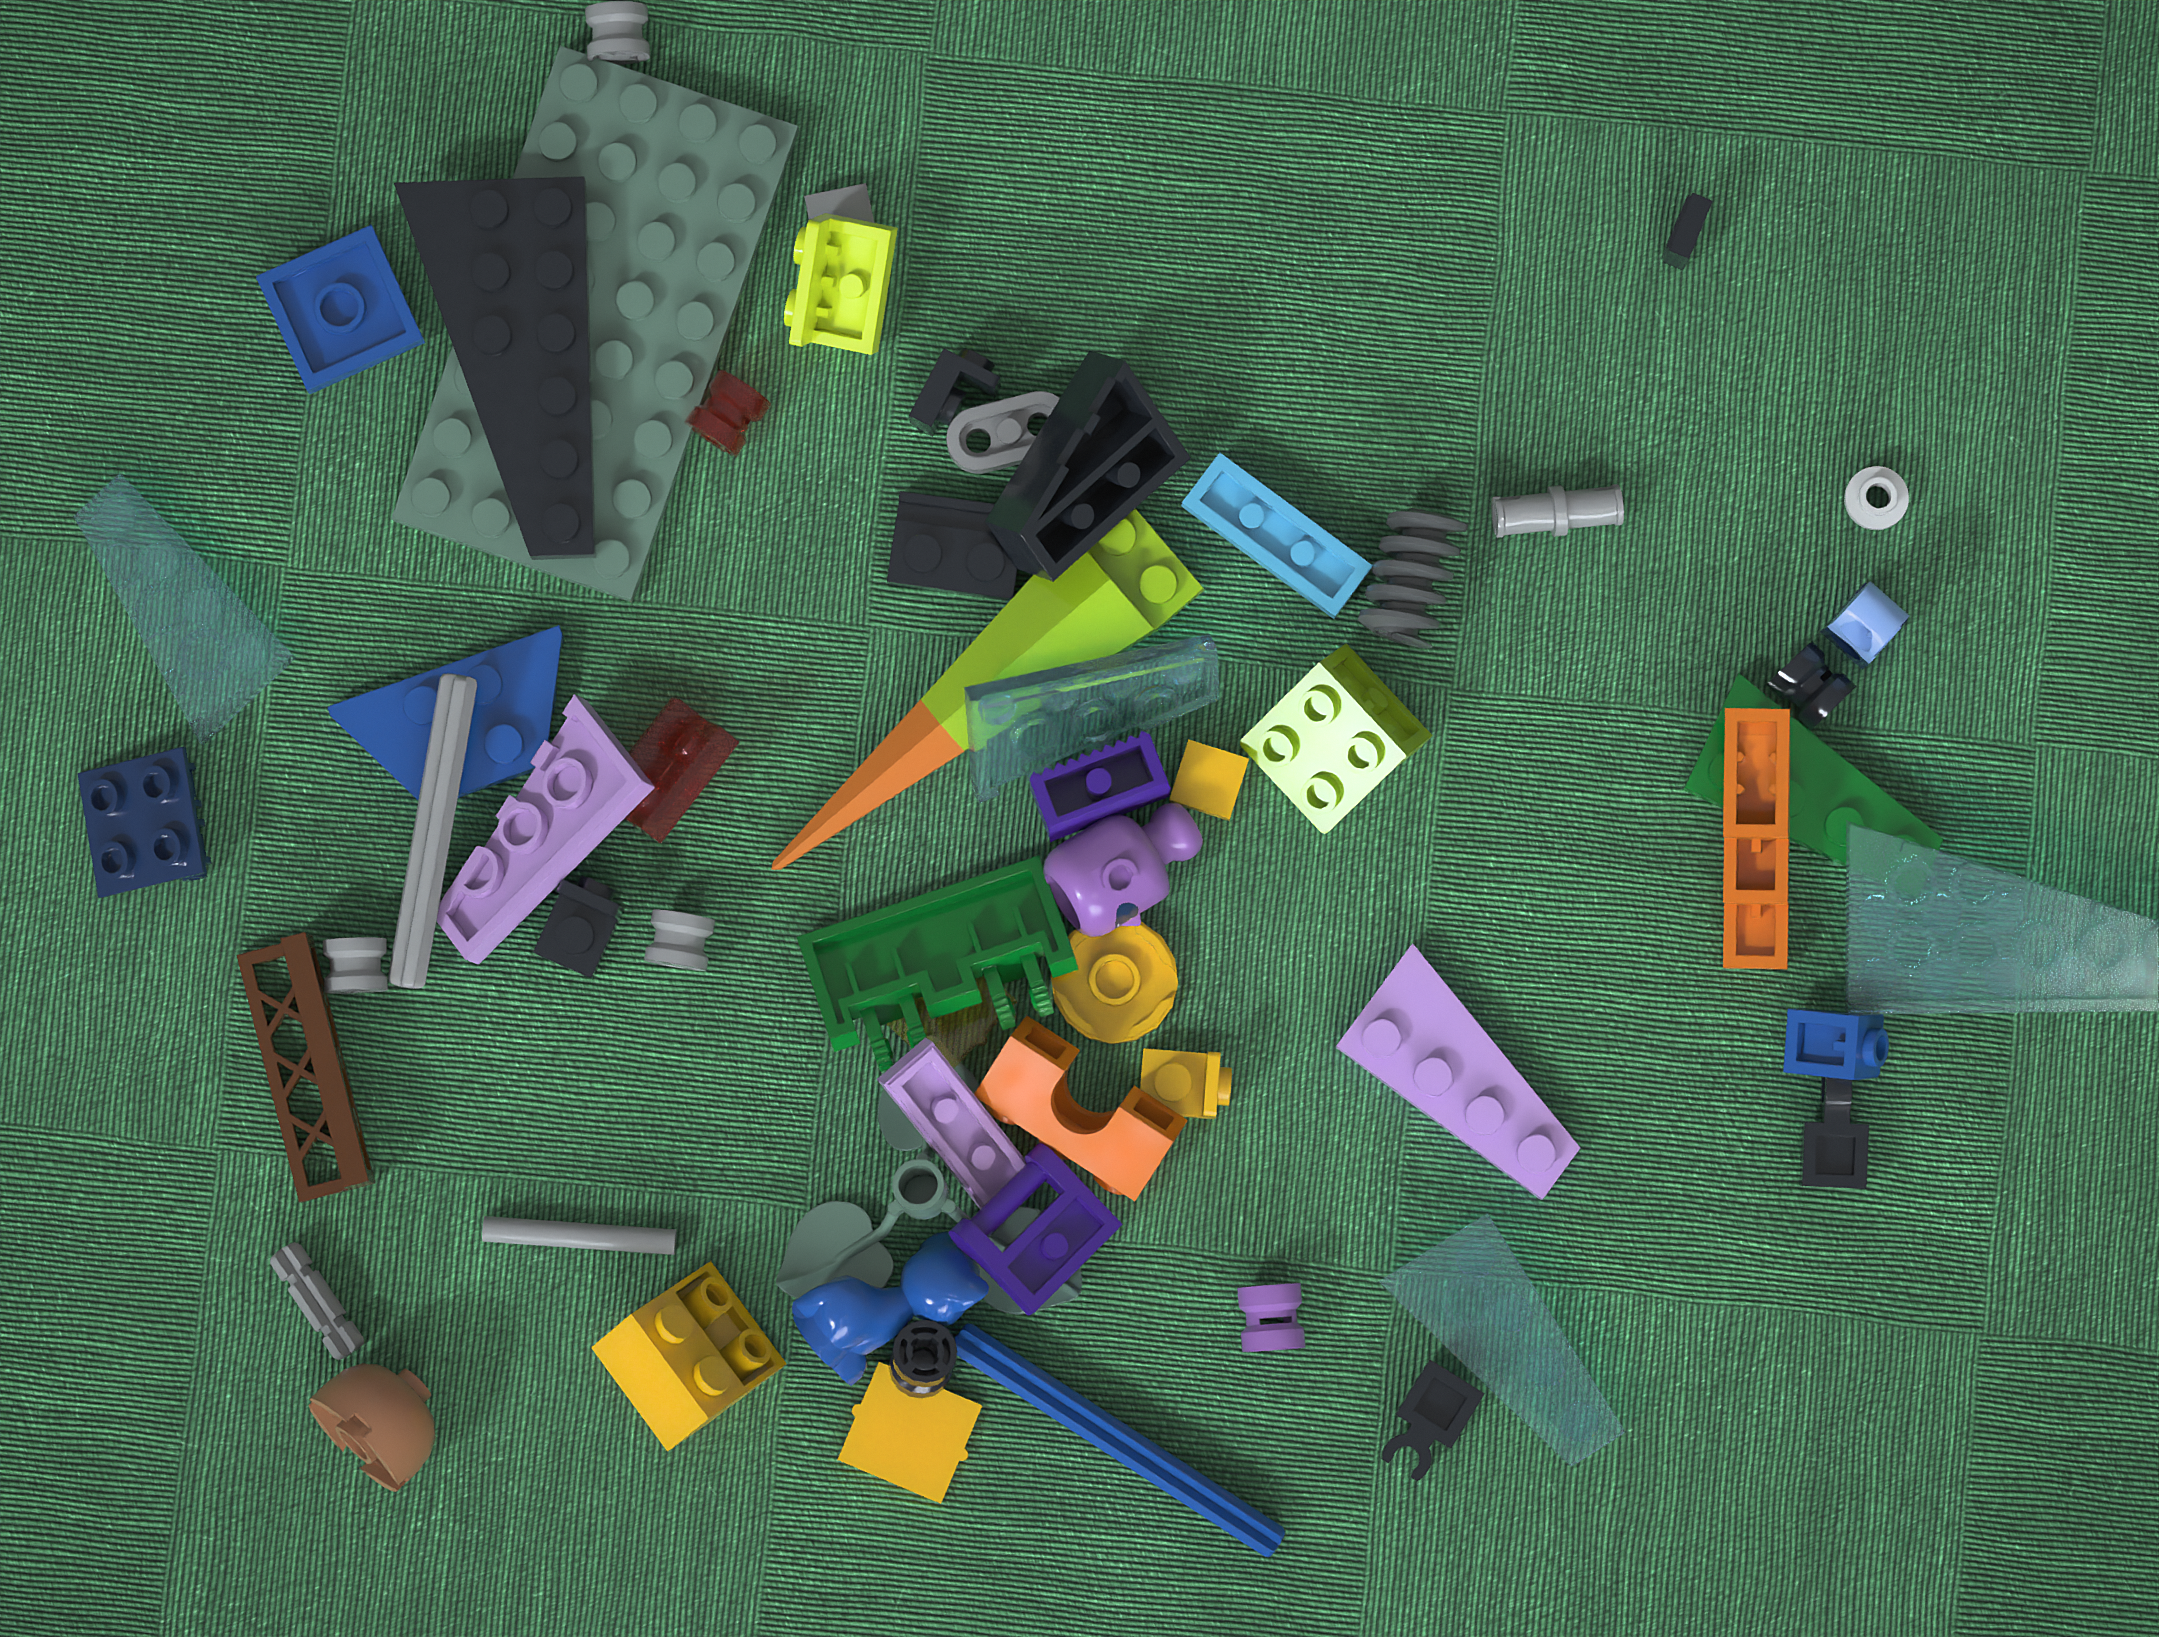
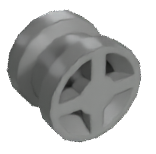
M608 1L589 5L585 8L586 23L592 28L593 40L587 45L588 61L599 58L617 65L639 63L650 58V45L643 38L642 28L648 21L647 5L633 1Z
M653 909L651 923L656 929L654 942L646 947L644 961L681 969L707 971L709 958L704 953L706 938L713 934L715 920L682 912Z
M354 937L323 940V954L330 960V973L324 978V992L355 994L388 991V977L381 972V958L387 953V939Z

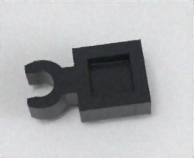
M1429 1359L1395 1413L1396 1416L1408 1422L1410 1426L1405 1434L1396 1435L1385 1444L1381 1459L1389 1463L1399 1448L1403 1446L1413 1448L1417 1453L1418 1462L1409 1477L1415 1481L1420 1480L1430 1468L1432 1457L1429 1448L1433 1441L1436 1440L1451 1449L1485 1393Z

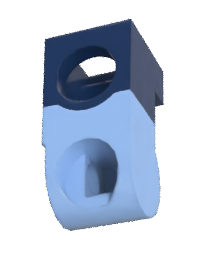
M1871 581L1865 582L1820 633L1863 670L1908 620L1909 615Z

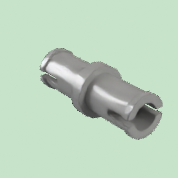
M1613 484L1609 487L1564 491L1562 485L1548 486L1547 493L1509 497L1494 496L1491 500L1492 524L1497 538L1504 535L1551 531L1553 537L1566 536L1568 529L1612 524L1616 526L1622 525L1624 521V504L1621 488L1618 484Z

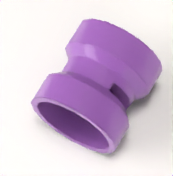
M1301 1283L1237 1288L1239 1308L1246 1313V1327L1241 1332L1242 1352L1306 1348L1304 1328L1297 1323L1296 1309L1302 1303ZM1283 1317V1323L1260 1325V1319Z

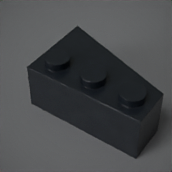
M1089 350L992 508L985 523L1019 570L1054 582L1190 460L1191 457L1127 362Z

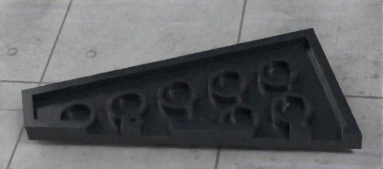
M585 177L395 182L394 186L531 559L596 558L587 194Z

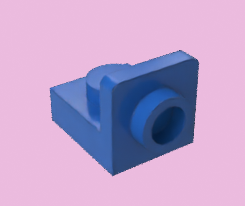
M1789 1008L1787 1012L1783 1072L1848 1080L1878 1077L1880 1067L1884 1065L1889 1050L1888 1034L1883 1029V1014L1870 1012L1855 1014L1807 1008Z

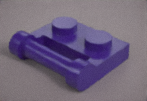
M1038 1143L1025 1156L1024 1159L1027 1164L970 1220L962 1218L949 1231L951 1239L958 1248L974 1259L1028 1316L1035 1313L1123 1225L1050 1148L1042 1143ZM1044 1182L1050 1184L1059 1195L1001 1251L989 1237Z

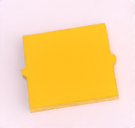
M878 1362L862 1403L852 1407V1414L855 1416V1419L837 1460L941 1504L959 1461H964L968 1458V1451L964 1448L983 1405L945 1389L932 1397L922 1399L909 1397L898 1390L891 1380L889 1366Z

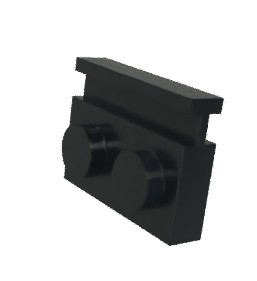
M900 491L887 585L1008 602L1014 597L1018 568L985 523L995 504Z

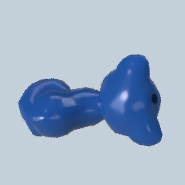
M945 1231L927 1238L920 1245L918 1252L904 1263L901 1271L900 1286L879 1288L849 1275L835 1277L796 1299L792 1305L793 1319L798 1330L817 1356L831 1367L847 1384L852 1386L865 1373L868 1366L866 1355L894 1338L913 1316L921 1320L937 1322L942 1326L952 1325L968 1308L988 1294L989 1286L980 1277V1268L975 1260L960 1250L951 1239L949 1231Z

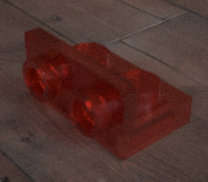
M676 697L671 698L628 752L655 788L624 819L640 832L661 844L740 742L720 726L705 720L682 700Z

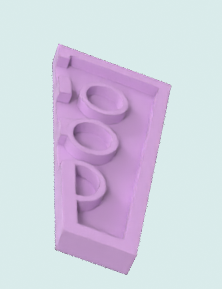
M575 694L562 712L568 718L552 743L544 740L530 763L536 767L517 797L509 795L497 813L496 817L500 819L498 826L485 847H475L439 904L437 923L464 959L477 965L655 788L590 703Z
M1412 943L1336 1045V1048L1538 1199L1542 1200L1577 1154L1580 1146Z

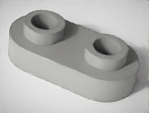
M1035 391L972 407L960 412L952 420L947 430V448L951 459L962 470L974 474H983L1019 465L1036 436L1029 432L1027 428L1028 423L1031 419L1038 416L1048 419L1060 398L1049 392ZM975 432L985 433L991 440L990 447L982 453H975L969 450L966 442L971 434Z

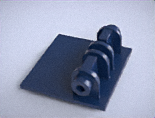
M179 747L77 773L98 898L182 879L185 882L208 877L206 866L212 864L210 856H206L203 834H200L199 828L205 827V820L198 819L196 810L202 808L201 800L194 799L196 792L192 772L196 770L195 763L188 762L186 747Z

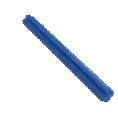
M967 1323L956 1336L957 1356L1261 1555L1270 1557L1285 1536V1530L1282 1526L975 1325Z

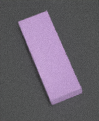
M925 1037L877 1078L882 1087L980 1209L1027 1164L1021 1153L935 1044Z

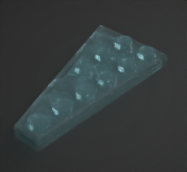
M1846 820L1845 1011L1847 1013L1938 1014L2159 1011V920Z

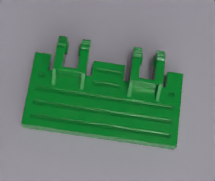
M1039 855L797 937L834 1052L860 1044L853 1020L862 1017L880 1072L888 1070L893 1066L892 1061L894 1059L888 1039L883 1035L881 1025L905 1018L908 1027L906 1034L911 1049L926 1037L914 999L923 997L930 1019H934L981 1003L982 999L975 979L984 976L1003 1031L1016 1026L1014 1021L1016 1014L1011 999L1006 996L1002 984L1026 977L1030 986L1028 992L1034 1010L1039 1012L1041 1018L1053 1014L1054 1010L1036 958L1045 956L1053 978L1079 970L1050 885L1045 880L1043 865Z

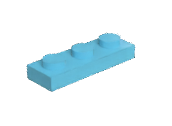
M1221 453L1217 455L1181 504V507L1333 619L1336 618L1372 570V564Z

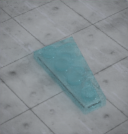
M121 473L114 477L73 516L201 744L204 745L296 659Z
M1210 634L964 687L972 790L978 803L980 804L1000 795L997 789L998 786L1026 775L1030 782L1033 772L1042 775L1045 767L1053 770L1051 763L1085 749L1088 756L1091 755L1093 749L1102 751L1105 744L1112 746L1110 741L1118 734L1138 726L1142 731L1146 732L1219 700L1218 653Z
M1488 1213L1378 1281L1386 1291L1569 1467L1574 1466L1626 1433Z

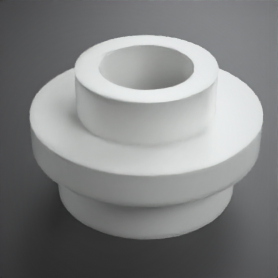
M1872 466L1859 471L1852 477L1845 490L1844 502L1849 516L1859 526L1869 530H1884L1895 525L1903 517L1908 507L1909 493L1904 480L1895 471L1886 467ZM1874 486L1883 488L1889 498L1887 506L1883 508L1871 506L1866 499L1867 490Z

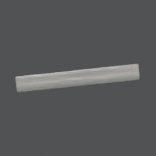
M484 1216L482 1241L675 1255L677 1229Z

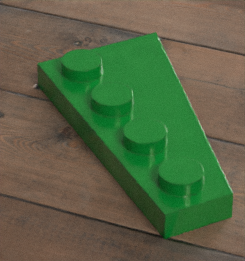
M1740 673L1736 675L1683 788L1684 791L1722 809L1724 805L1725 708L1783 709ZM1790 715V841L1908 897L1916 898L1943 842V838Z

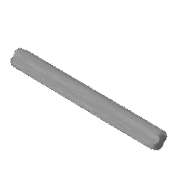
M447 673L442 674L439 679L388 973L390 983L404 988L418 989L423 988L426 984L478 685L476 679L465 675Z

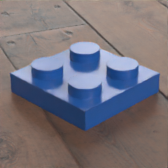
M372 224L256 276L309 394L425 343Z

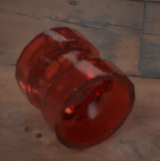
M719 369L709 384L711 398L707 399L702 405L694 406L684 423L689 427L692 426V431L716 448L737 458L747 443L745 433L749 428L748 424L761 421L772 404L742 380Z

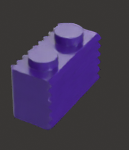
M1142 730L1138 738L1129 735L1126 743L1117 740L1114 748L1105 744L1102 752L1093 749L1090 757L1081 753L1078 761L1069 758L1066 766L1057 762L1054 771L1045 767L1042 775L1033 772L1030 777V790L1050 842L1086 829L1109 815H1123L1170 797L1171 789L1149 733Z

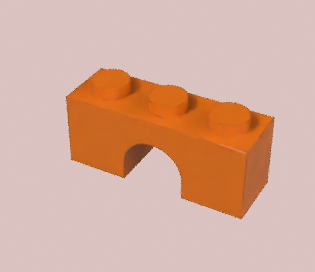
M1026 1015L1007 1040L974 1095L985 1103L988 1112L999 1121L1010 1125L1017 1124L1037 1137L1040 1143L1050 1148L1060 1159H1071L1092 1173L1094 1180L1105 1190L1116 1195H1126L1133 1201H1136L1188 1120L1135 1085L1120 1106L1110 1112L1097 1113L1081 1107L1072 1098L1067 1085L1069 1068L1080 1050Z

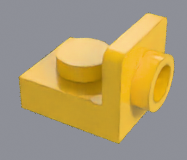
M1143 1048L1140 1089L1182 1117L1215 1119L1217 1105L1229 1106L1232 1068L1220 1067L1221 1052L1208 1051V1053Z

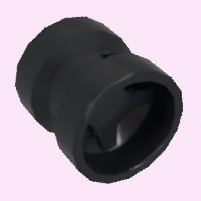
M1813 641L1802 649L1766 684L1779 699H1789L1798 706L1797 717L1810 731L1857 687L1844 673H1832L1829 670V667L1825 664V653Z
M928 1320L912 1322L901 1329L894 1341L889 1363L891 1380L898 1390L909 1397L922 1399L935 1396L946 1387L951 1379L957 1356L955 1339L949 1330L937 1322ZM919 1347H926V1348H928V1349H923V1348H922V1349H917V1348H919Z

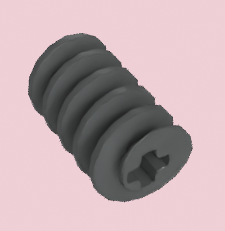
M1409 508L1408 511H1395L1389 513L1386 524L1399 535L1382 537L1379 545L1382 552L1392 559L1376 561L1372 569L1373 574L1386 584L1367 586L1365 597L1378 608L1360 610L1358 621L1371 632L1385 639L1418 648H1432L1433 646L1417 636L1419 630L1438 629L1440 622L1426 613L1425 607L1426 605H1444L1446 603L1447 597L1432 588L1433 581L1453 579L1454 573L1441 565L1439 560L1440 557L1460 555L1461 549L1447 540L1446 536L1447 533L1466 532L1468 525L1452 517L1417 508Z

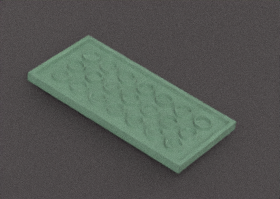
M560 46L512 179L584 176L586 180L596 558L531 559L453 346L391 519L396 523L633 603L798 137L799 127L599 58L588 61L587 54Z

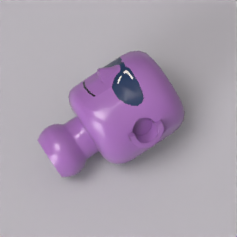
M1168 803L1159 807L1152 814L1149 823L1142 827L1127 816L1112 814L1100 819L1053 849L1044 861L1043 873L1047 884L1049 883L1055 902L1068 921L1080 933L1090 937H1099L1110 933L1119 926H1139L1141 924L1140 913L1157 904L1169 894L1170 884L1165 865L1172 861L1183 862L1194 857L1200 851L1203 839L1193 818L1179 803Z

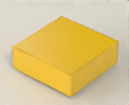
M1188 739L1169 802L1179 803L1183 807L1230 821L1249 758Z

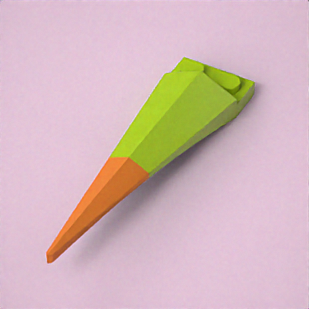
M1135 508L1054 582L1033 575L772 863L771 870L785 868L969 748L1152 635L1205 591V589Z

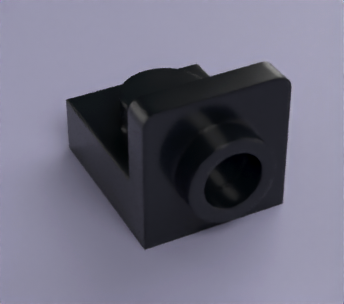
M943 348L909 414L910 426L932 437L940 422L949 426L957 416L967 394L958 389L961 382L995 398L1001 388V378L992 373L995 364L986 357L967 348H961L958 355Z
M581 875L577 885L561 880L557 889L559 896L533 953L593 980L625 910L619 904L612 902L616 890Z

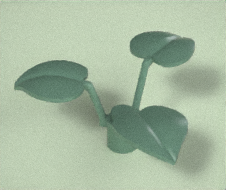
M935 1036L927 1037L935 1044L974 1094L979 1087V1083L973 1074L946 1048L939 1038ZM883 1089L879 1101L878 1121L887 1143L900 1151H912L922 1148V1153L918 1154L916 1159L902 1164L895 1172L892 1189L896 1200L889 1203L887 1214L880 1226L874 1231L868 1214L859 1206L849 1202L831 1201L822 1203L804 1215L791 1234L783 1264L776 1277L777 1286L783 1292L796 1299L835 1277L845 1275L858 1278L869 1285L884 1288L892 1277L894 1262L889 1251L879 1241L888 1236L899 1215L904 1212L913 1218L923 1220L933 1218L942 1211L957 1223L962 1218L971 1219L949 1199L948 1184L939 1168L931 1162L934 1156L933 1149L885 1089ZM980 1101V1103H981V1104L983 1105V1107L986 1109L985 1103H983L982 1101ZM1019 1207L989 1239L1002 1251L1042 1211L1030 1207ZM977 1263L980 1268V1277L989 1286L988 1294L983 1298L986 1303L1004 1313L1026 1314ZM1081 1267L1036 1312L1077 1299L1082 1292Z

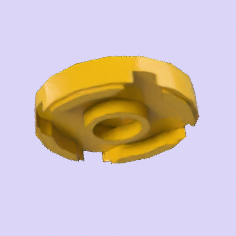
M1143 922L1139 926H1119L1110 933L1099 937L1084 935L1077 929L1072 931L1068 939L1079 970L1055 978L1051 975L1054 1002L1066 1023L1087 1039L1107 1044L1133 1042L1157 1029L1172 1009L1178 987L1175 958L1163 937Z

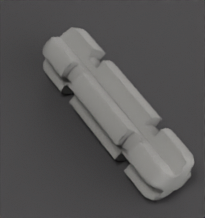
M295 1242L290 1243L270 1258V1264L281 1281L285 1282L287 1280L291 1287L287 1290L316 1332L322 1331L325 1336L322 1342L332 1357L337 1360L344 1359L364 1344V1338L353 1321L346 1322L343 1317L346 1311L320 1272L317 1270L312 1271L309 1266L312 1260L302 1245Z

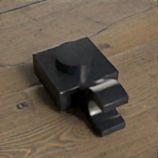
M1821 1077V1122L1802 1121L1800 1186L1867 1188L1869 1125L1850 1124L1852 1080Z

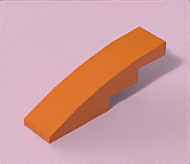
M1725 708L1723 968L1788 970L1790 709Z

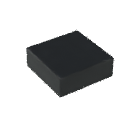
M1692 193L1691 196L1687 195L1662 254L1663 263L1682 271L1684 270L1713 202L1712 200Z

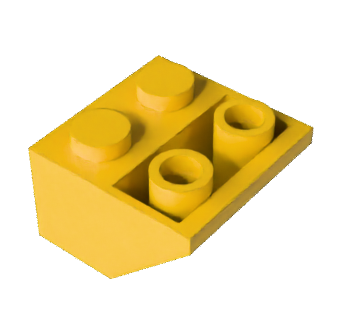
M711 1261L630 1314L591 1347L667 1451L707 1425L787 1365Z

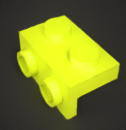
M824 213L808 220L807 227L803 226L800 228L795 241L793 256L794 263L801 265L797 289L790 291L784 311V323L786 326L791 327L789 344L803 347L812 342L869 355L878 352L897 227Z

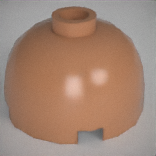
M362 1363L344 1369L326 1382L309 1399L311 1403L308 1406L312 1415L334 1444L342 1451L347 1446L354 1454L366 1462L360 1469L384 1488L393 1492H397L420 1470L429 1458L436 1439L434 1418L425 1404L431 1397V1393L425 1384L408 1369H403L396 1375L388 1368L378 1364Z

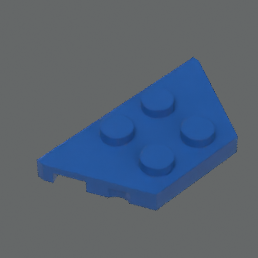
M558 625L330 705L327 708L330 716L403 787L419 800L439 679L442 674L447 673L465 675L476 679L478 685L458 798L534 771L536 766L530 763L544 740L551 741L550 729L552 714L555 711L558 688L556 684L564 635L561 627Z

